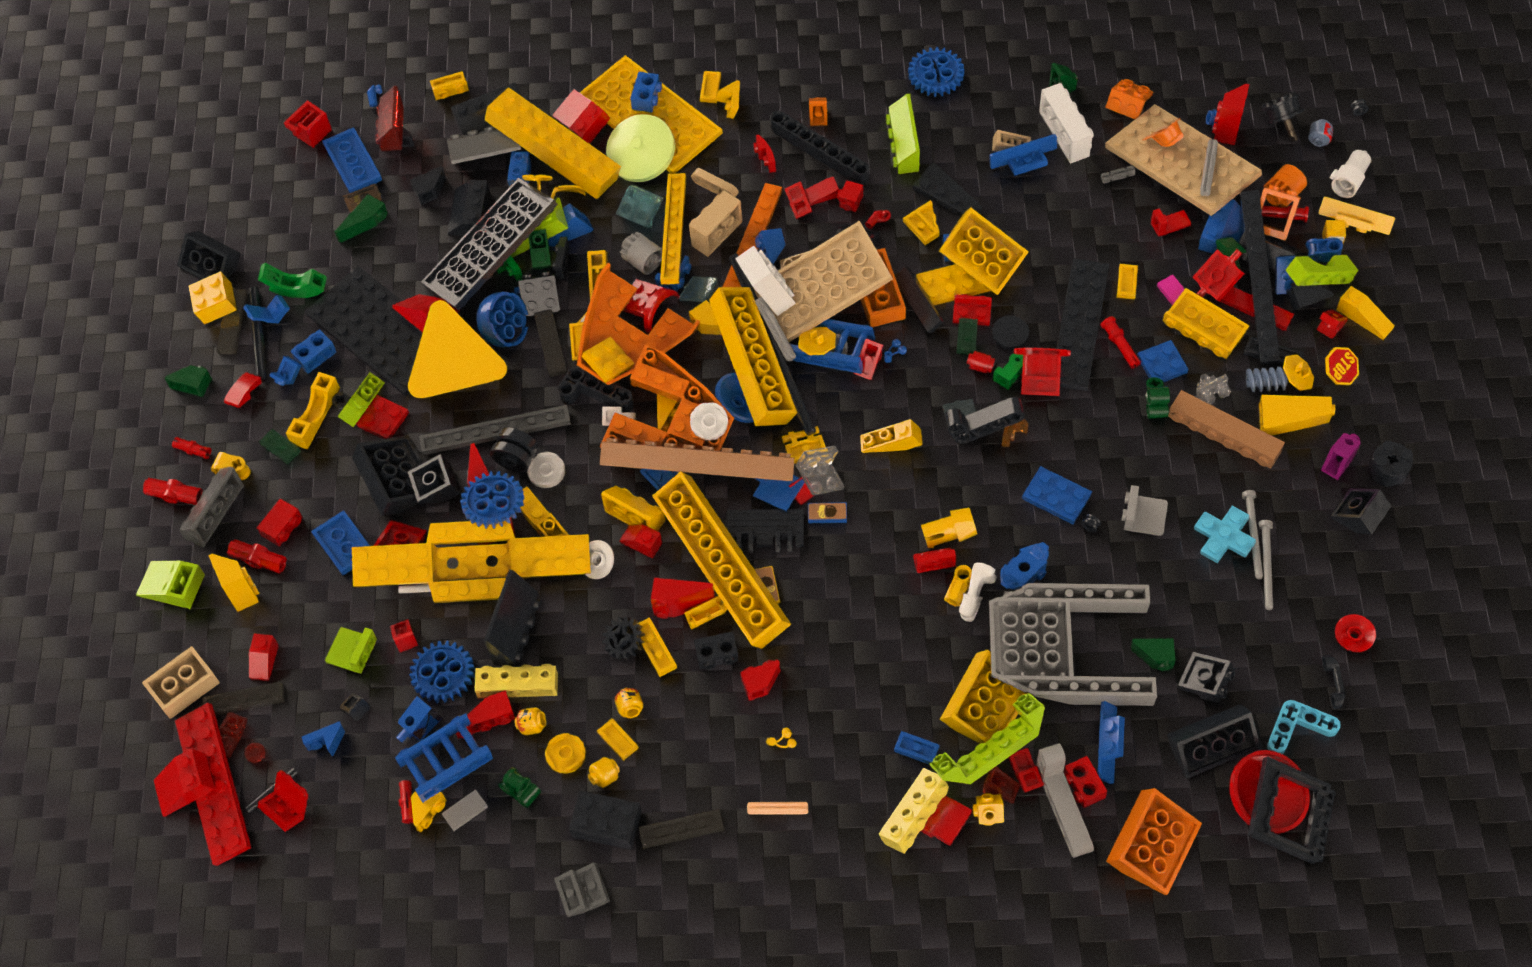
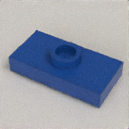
M1295 256L1276 257V294H1287L1286 290L1292 287L1291 284L1294 281L1286 272V268Z

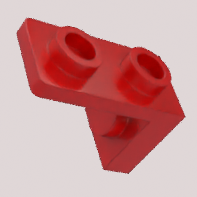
M1159 208L1153 210L1151 225L1157 236L1160 237L1191 226V221L1184 210L1166 216Z

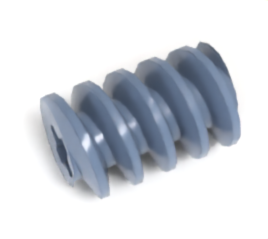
M1270 367L1268 371L1266 368H1262L1261 372L1258 368H1255L1253 373L1251 369H1247L1246 385L1247 388H1251L1252 392H1255L1256 387L1262 392L1264 386H1266L1268 392L1271 386H1274L1275 391H1278L1279 385L1285 391L1287 376L1281 367H1277L1276 371L1273 367Z

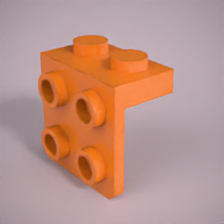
M1129 79L1121 80L1111 89L1105 108L1136 119L1141 115L1144 104L1153 95V91L1147 86H1138Z

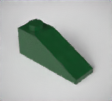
M367 194L334 231L338 241L342 243L376 227L388 214L385 204Z

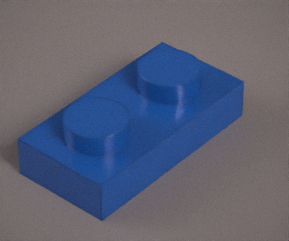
M901 731L894 752L930 764L937 756L940 745Z

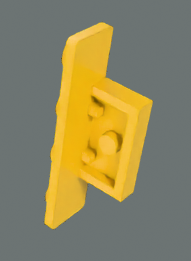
M1329 197L1323 198L1319 209L1320 215L1334 218L1335 220H1345L1346 228L1349 225L1354 226L1356 231L1362 233L1374 230L1389 235L1395 220L1393 216Z

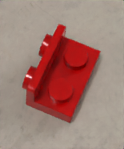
M966 294L955 295L953 323L990 326L992 298L968 296Z
M945 548L914 554L913 559L917 573L954 567L956 564L955 549Z

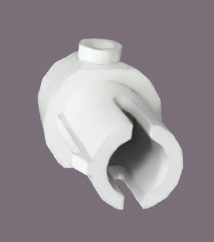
M1353 151L1346 164L1342 165L1339 170L1335 169L1329 177L1333 180L1331 184L1332 189L1338 196L1351 198L1359 189L1365 179L1364 173L1371 163V157L1367 151Z

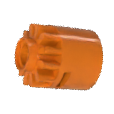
M1286 164L1280 168L1264 187L1275 185L1280 187L1279 191L1287 192V190H1291L1299 195L1307 186V180L1297 167ZM1267 194L1266 197L1267 201L1275 207H1287L1292 202L1291 200Z

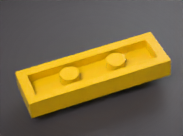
M650 617L637 623L643 627L640 631L645 633L641 637L645 642L641 645L659 677L677 669L674 659Z

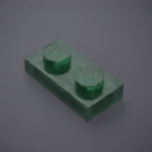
M959 318L957 353L973 354L976 350L978 319Z
M273 429L259 441L261 446L287 464L301 452L298 446Z

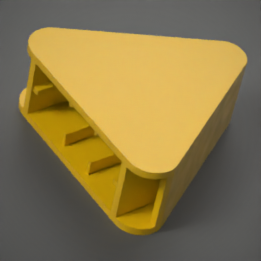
M439 300L430 306L408 382V390L411 395L416 398H428L497 381L506 375V362L447 302Z

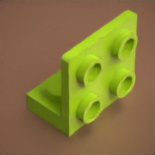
M341 627L325 659L326 663L361 674L377 641L373 630L365 627L363 633Z

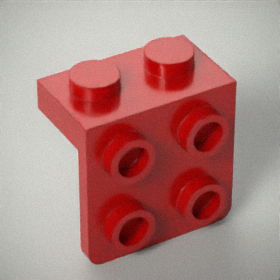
M280 770L276 775L274 792L260 800L257 807L286 832L304 820L308 793L289 774Z

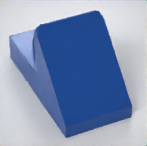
M339 721L302 736V740L308 751L320 749L326 744L329 753L333 756L345 734V730Z

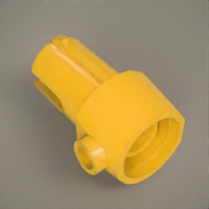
M970 508L951 510V516L922 524L921 527L927 547L934 548L935 545L955 539L962 542L977 535Z

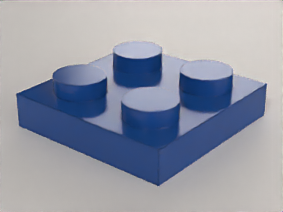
M1171 340L1137 353V357L1141 360V365L1149 378L1157 377L1166 382L1188 373V367Z

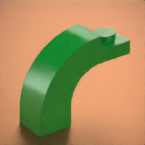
M266 262L261 265L258 277L259 281L270 286L269 291L291 298H309L324 292L327 276L314 269H310L303 274H289Z

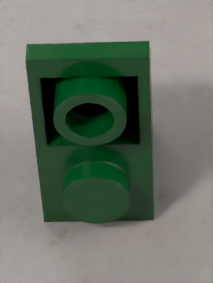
M546 229L533 231L529 235L533 269L535 271L552 268V260Z

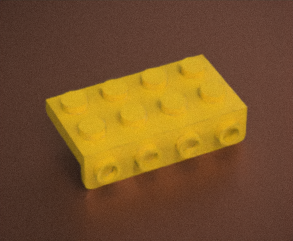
M1187 288L1184 289L1163 317V322L1168 327L1177 329L1183 336L1192 338L1200 346L1207 347L1216 356L1225 359L1228 358L1249 329L1248 324Z

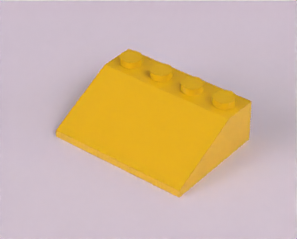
M971 207L957 222L939 250L944 256L996 295L1000 293L1028 254L1025 248Z
M989 650L981 651L975 654L940 720L960 734L978 743H985L992 738L995 732L1002 731L1012 720L1016 719L1018 712L1014 708L1013 703L1021 695L1027 693L993 678L991 675V652Z

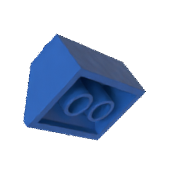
M1232 199L1215 214L1209 215L1201 235L1199 250L1214 254L1217 250V239L1233 237L1238 243L1240 242L1244 233L1241 206Z

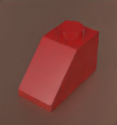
M629 525L619 540L620 543L652 559L662 545L660 532L645 525Z
M254 633L249 649L250 679L269 681L279 647L274 636Z

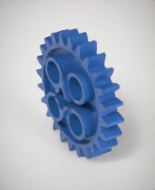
M930 47L929 52L923 49L922 54L917 53V58L912 57V62H909V80H911V85H915V90L921 88V93L927 91V96L930 93H933L934 97H936L937 93H940L941 96H943V92L950 94V89L955 91L956 86L960 87V82L963 81L964 64L961 63V58L957 59V54L952 55L951 50L946 53L945 48L939 51V48L936 47L935 51H933Z
M490 471L487 477L482 473L481 479L475 477V483L469 481L470 487H464L465 493H461L462 500H460L462 511L465 513L466 519H470L472 524L476 522L478 527L484 524L485 529H487L489 524H492L493 529H495L498 523L503 527V522L511 523L509 518L516 519L515 512L521 513L520 507L524 506L523 500L525 497L522 486H520L519 481H515L514 476L509 478L507 473L501 476L500 471L496 475H493L492 471Z
M438 641L436 647L433 643H430L431 648L429 650L423 647V654L417 652L419 659L412 660L415 666H410L413 673H410L409 676L413 679L411 681L412 686L415 687L416 693L420 692L421 698L427 696L428 702L434 698L437 704L440 699H443L444 703H446L449 697L454 701V695L456 694L462 697L461 690L468 691L466 685H472L469 678L475 677L472 672L475 670V667L472 664V657H469V652L465 651L463 646L458 648L456 642L450 646L449 641L442 645ZM440 657H445L443 661H437ZM460 667L459 671L452 672L453 669ZM427 672H432L430 676H424ZM447 682L445 687H439L441 683Z

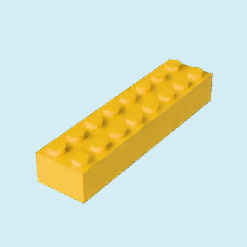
M509 87L487 106L484 119L486 122L568 180L582 187L585 192L595 199H598L618 179L621 169L619 164Z
M719 287L709 301L755 426L787 425L797 414V410L758 307L755 304L750 287Z

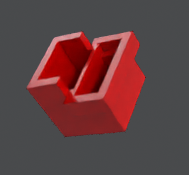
M308 100L284 122L285 127L292 131L294 136L312 148L332 130L326 113Z

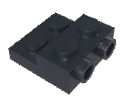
M1193 652L1178 687L1180 690L1198 694L1200 699L1219 703L1221 698L1225 699L1227 696L1228 688L1226 686L1229 681L1232 682L1234 680L1235 670L1231 661Z

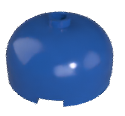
M493 293L487 296L479 305L476 316L478 330L481 336L493 346H516L524 340L529 328L525 327L528 311L522 299L515 293ZM522 326V332L518 338L511 342L504 341L512 339L515 335L514 328Z

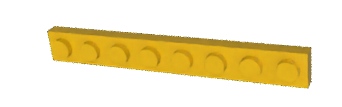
M686 173L668 174L660 276L661 284H679Z

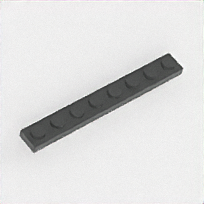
M563 405L419 436L422 454L428 455L470 446L472 443L480 444L497 440L500 430L505 427L515 428L525 433H532L569 425L571 422L568 407Z

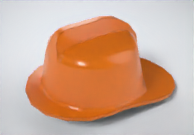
M1180 118L1169 126L1143 138L1142 141L1152 137L1161 146L1170 147L1184 137L1177 122Z

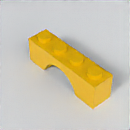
M318 372L311 385L310 400L305 412L301 417L293 418L286 431V435L292 445L308 450L333 403V396L340 390L336 377Z

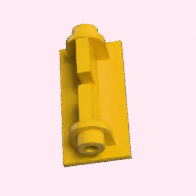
M716 596L684 612L692 630L725 614L727 608L722 603L720 597Z

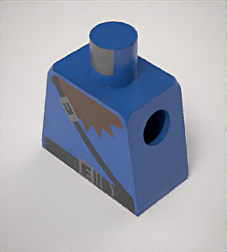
M417 696L398 720V724L403 729L396 738L404 745L412 736L420 741L443 717Z

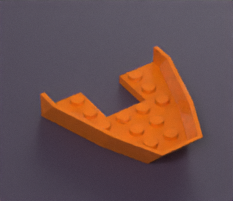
M609 263L606 264L597 276L582 326L577 360L579 367L604 382L581 356L586 350L611 337L634 362V365L631 369L607 382V385L633 373L645 345L666 353L697 332L700 324L699 320L692 324L668 308L649 335L620 318V313L635 295L637 288L610 271L611 264Z

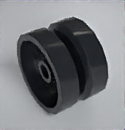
M505 427L500 430L497 442L494 443L490 451V456L503 468L524 473L528 471L532 462L531 458L535 456L539 445L527 433L515 428Z

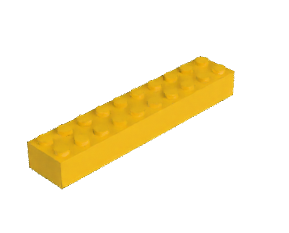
M680 471L652 495L708 581L713 583L714 590L752 646L760 649L764 648L791 625L691 476Z

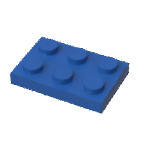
M1040 466L1022 495V499L1074 525L1091 497L1092 491Z
M344 510L311 531L342 576L352 570V547L370 546Z

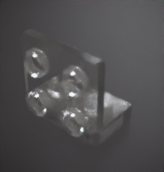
M836 446L804 451L795 465L812 495L838 491L844 488V484L831 464L839 452Z

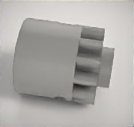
M636 232L635 235L631 234L622 243L621 257L643 274L648 275L660 265L662 261V248L639 232Z

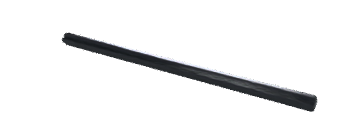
M735 253L729 257V260L741 287H750L754 300L758 298L753 286L735 258L738 257V254ZM761 315L797 410L798 418L805 433L810 436L816 432V429L783 354Z

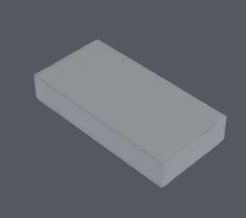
M474 790L444 811L442 816L452 830L455 831L488 808L478 792Z

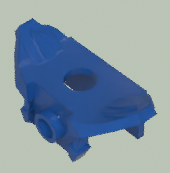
M1042 542L1020 549L1019 555L1016 558L1013 557L1007 565L1005 564L1000 572L1001 585L1006 589L1014 590L1020 589L1028 583H1034L1036 580L1040 581L1046 575L1049 546ZM1023 562L1030 566V569L1026 572H1022L1018 568Z

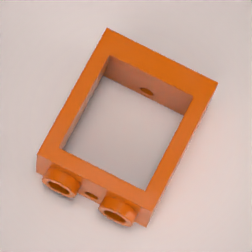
M1275 185L1265 186L1260 198L1261 210L1263 209L1267 194L1294 201L1284 230L1263 224L1264 234L1286 241L1301 197L1297 196V192L1287 190V192L1279 191L1280 187Z

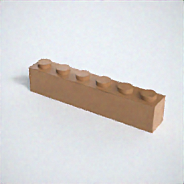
M1182 390L1170 407L1168 417L1172 418L1175 422L1182 423L1191 430L1204 434L1210 440H1215L1226 448L1233 449L1242 456L1257 461L1261 466L1271 469L1282 452L1285 442Z

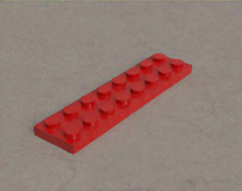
M206 703L175 720L183 752L192 748L205 753L215 790L197 799L196 803L212 864L218 866L250 849L251 844L213 705Z

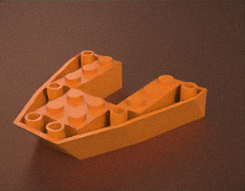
M645 345L630 379L633 385L680 403L669 429L665 432L615 412L602 441H606L607 438H616L620 443H626V440H637V444L644 445L645 441L657 442L656 446H664V443H674L679 448H683V444L695 445V449L710 446L714 447V451H720L734 417L702 383L661 350ZM712 402L723 407L727 413L728 427L725 433L718 439L711 441L702 440L691 429V413L700 404Z

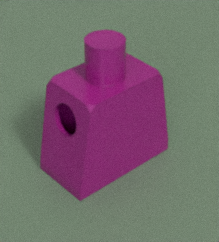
M1343 433L1330 449L1321 471L1338 480L1354 459L1361 444L1360 438L1356 434L1348 435ZM1337 456L1343 457L1340 462L1337 461Z

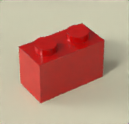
M279 499L258 525L257 529L261 537L280 547L283 542L287 541L290 533L300 524L303 517L298 508Z

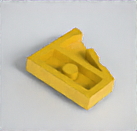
M931 200L903 217L905 225L924 245L939 237L940 232Z

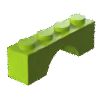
M1334 255L1326 266L1315 262L1309 256L1295 257L1286 268V272L1297 286L1349 284L1359 271L1347 255Z

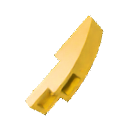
M526 486L523 489L525 497L523 500L524 506L520 508L530 525L541 537L569 535Z

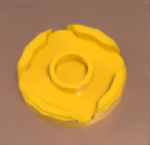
M569 733L559 734L547 744L548 746L545 750L547 763L552 770L558 773L568 774L574 772L585 761L586 750L584 744L575 735H569Z

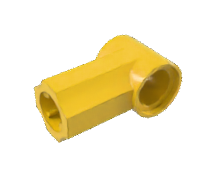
M960 565L955 569V576L944 598L946 602L955 607L961 605L963 593L966 594L970 585L972 570L967 565ZM961 575L968 576L966 579H960L959 577Z

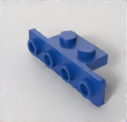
M1053 134L990 154V167L994 169L1008 164L1015 176L1047 166L1048 160L1044 153L1057 149V136Z
M1103 701L1101 702L1097 772L1101 780L1112 784L1114 783L1115 758L1123 757L1125 718L1120 715L1117 716L1116 706Z

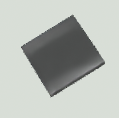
M594 862L577 871L570 870L554 878L567 917L587 912L610 902L598 865Z

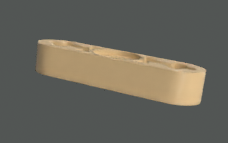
M697 168L691 175L692 180L697 185L717 195H720L724 190L734 197L739 193L734 185L700 168Z

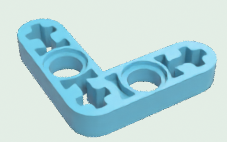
M1288 700L1280 710L1267 743V749L1283 754L1296 724L1322 735L1332 737L1338 733L1341 725L1340 721L1332 715L1297 701ZM1293 707L1294 712L1290 719L1286 718L1288 709ZM1305 715H1314L1316 722L1309 723L1306 721ZM1320 719H1323L1321 726H1318ZM1285 723L1289 726L1290 730L1282 732L1278 725ZM1329 723L1333 724L1331 730L1327 729ZM1278 737L1282 738L1280 747L1276 749L1274 744Z

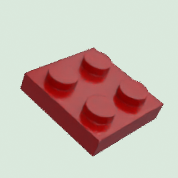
M376 395L356 424L359 428L382 439L392 438L409 414V411L394 402Z

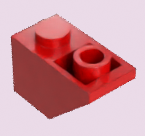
M769 660L760 666H751L740 672L749 701L769 694L780 673L779 660Z

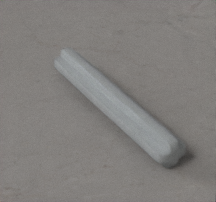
M1216 139L1208 141L1200 188L1201 196H1209L1211 192L1218 147Z
M759 297L755 300V304L785 360L790 362L796 358V355L770 306L762 297Z

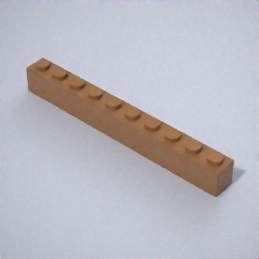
M607 438L606 441L601 443L600 465L793 481L795 457H791V453H779V456H773L772 452L760 451V454H752L753 450L741 449V453L733 452L732 448H722V451H714V447L710 446L695 449V445L683 444V448H679L674 443H664V446H656L657 442L645 441V445L637 444V440H626V443H620L616 438Z

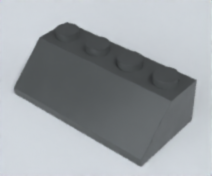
M493 126L484 128L485 131L482 132L477 130L468 131V135L453 134L447 139L452 164L521 150V146Z
M233 467L220 469L212 477L208 488L202 492L200 500L193 506L190 515L181 524L179 531L185 540L203 548L205 547L244 487Z

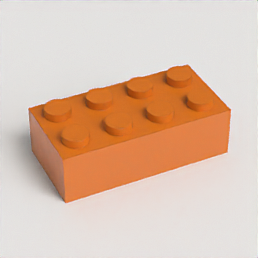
M885 248L878 249L877 251L893 280L860 299L870 327L903 320L906 316V306Z

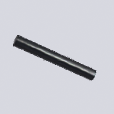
M292 768L286 774L294 778L298 772ZM275 783L245 807L249 814L257 808L260 800L274 792Z

